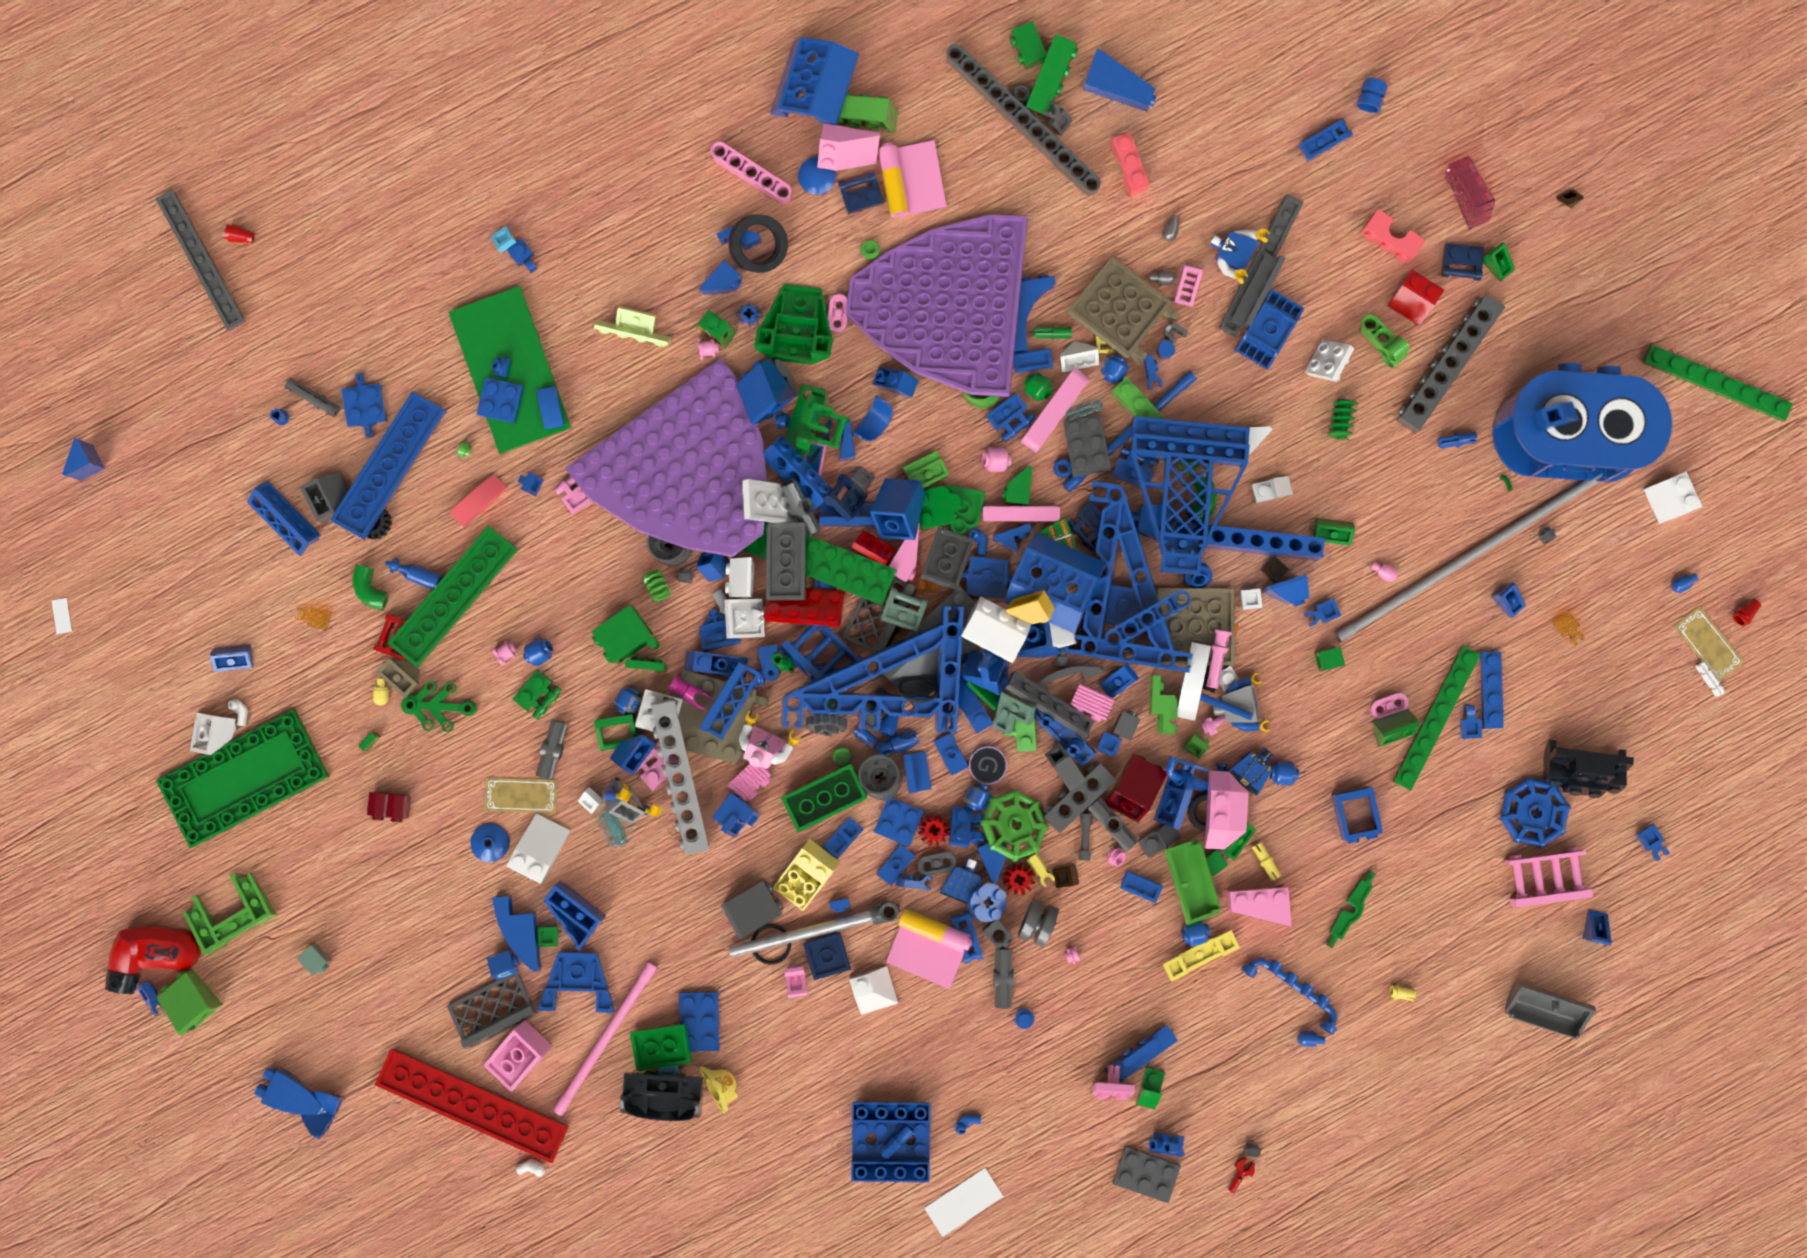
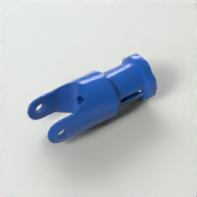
M911 730L890 737L888 741L874 744L878 755H888L893 752L896 754L918 745L919 739L916 737V731Z

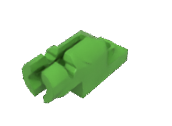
M1152 675L1150 679L1149 714H1158V717H1156L1158 734H1177V724L1170 722V720L1178 718L1177 698L1175 695H1160V691L1164 689V680H1161V675Z

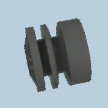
M648 535L647 548L650 554L662 564L679 566L685 563L691 556V549L674 545L671 550L669 548L671 543Z
M873 755L861 764L858 778L864 791L871 798L887 800L893 798L899 792L902 785V776L896 763L890 757ZM882 776H884L885 781L882 780L881 783H879L878 778L880 779Z

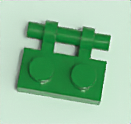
M536 670L513 700L527 712L534 707L536 711L532 716L538 720L541 715L546 714L547 708L553 701L556 702L562 690L556 686L551 691L549 686L553 682L539 670ZM545 693L547 698L541 704L538 703V699Z

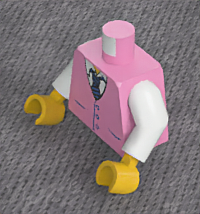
M748 711L745 716L746 725H743L739 737V743L742 750H744L743 757L749 760L751 766H761L765 769H768L772 764L776 765L785 762L793 750L792 746L800 742L801 734L798 738L794 739L792 738L794 730L791 731L787 744L786 740L756 726L751 727L756 722L758 713H756L754 719H751L749 717L750 711Z

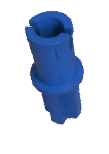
M1475 431L1463 434L1457 432L1451 436L1440 437L1438 439V446L1442 449L1453 446L1459 448L1461 445L1475 444L1477 440L1474 439H1477V434Z
M906 1124L895 1136H891L892 1139L880 1150V1154L885 1159H889L899 1148H903V1144L915 1132Z

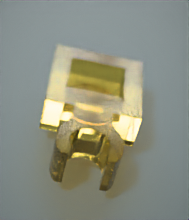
M311 607L310 612L304 608H297V610L303 611V616L301 618L295 616V619L300 621L308 620L306 626L327 631L332 612Z
M1569 610L1551 622L1562 637L1569 635L1570 642L1573 645H1578L1575 641L1576 636H1579L1581 640L1585 639L1584 635L1576 630L1580 624Z

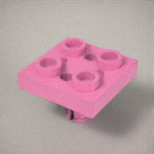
M1114 1065L1107 1066L1108 1082L1095 1083L1092 1086L1091 1095H1096L1098 1099H1108L1110 1096H1116V1100H1127V1098L1135 1094V1085L1119 1084L1120 1066L1114 1067Z

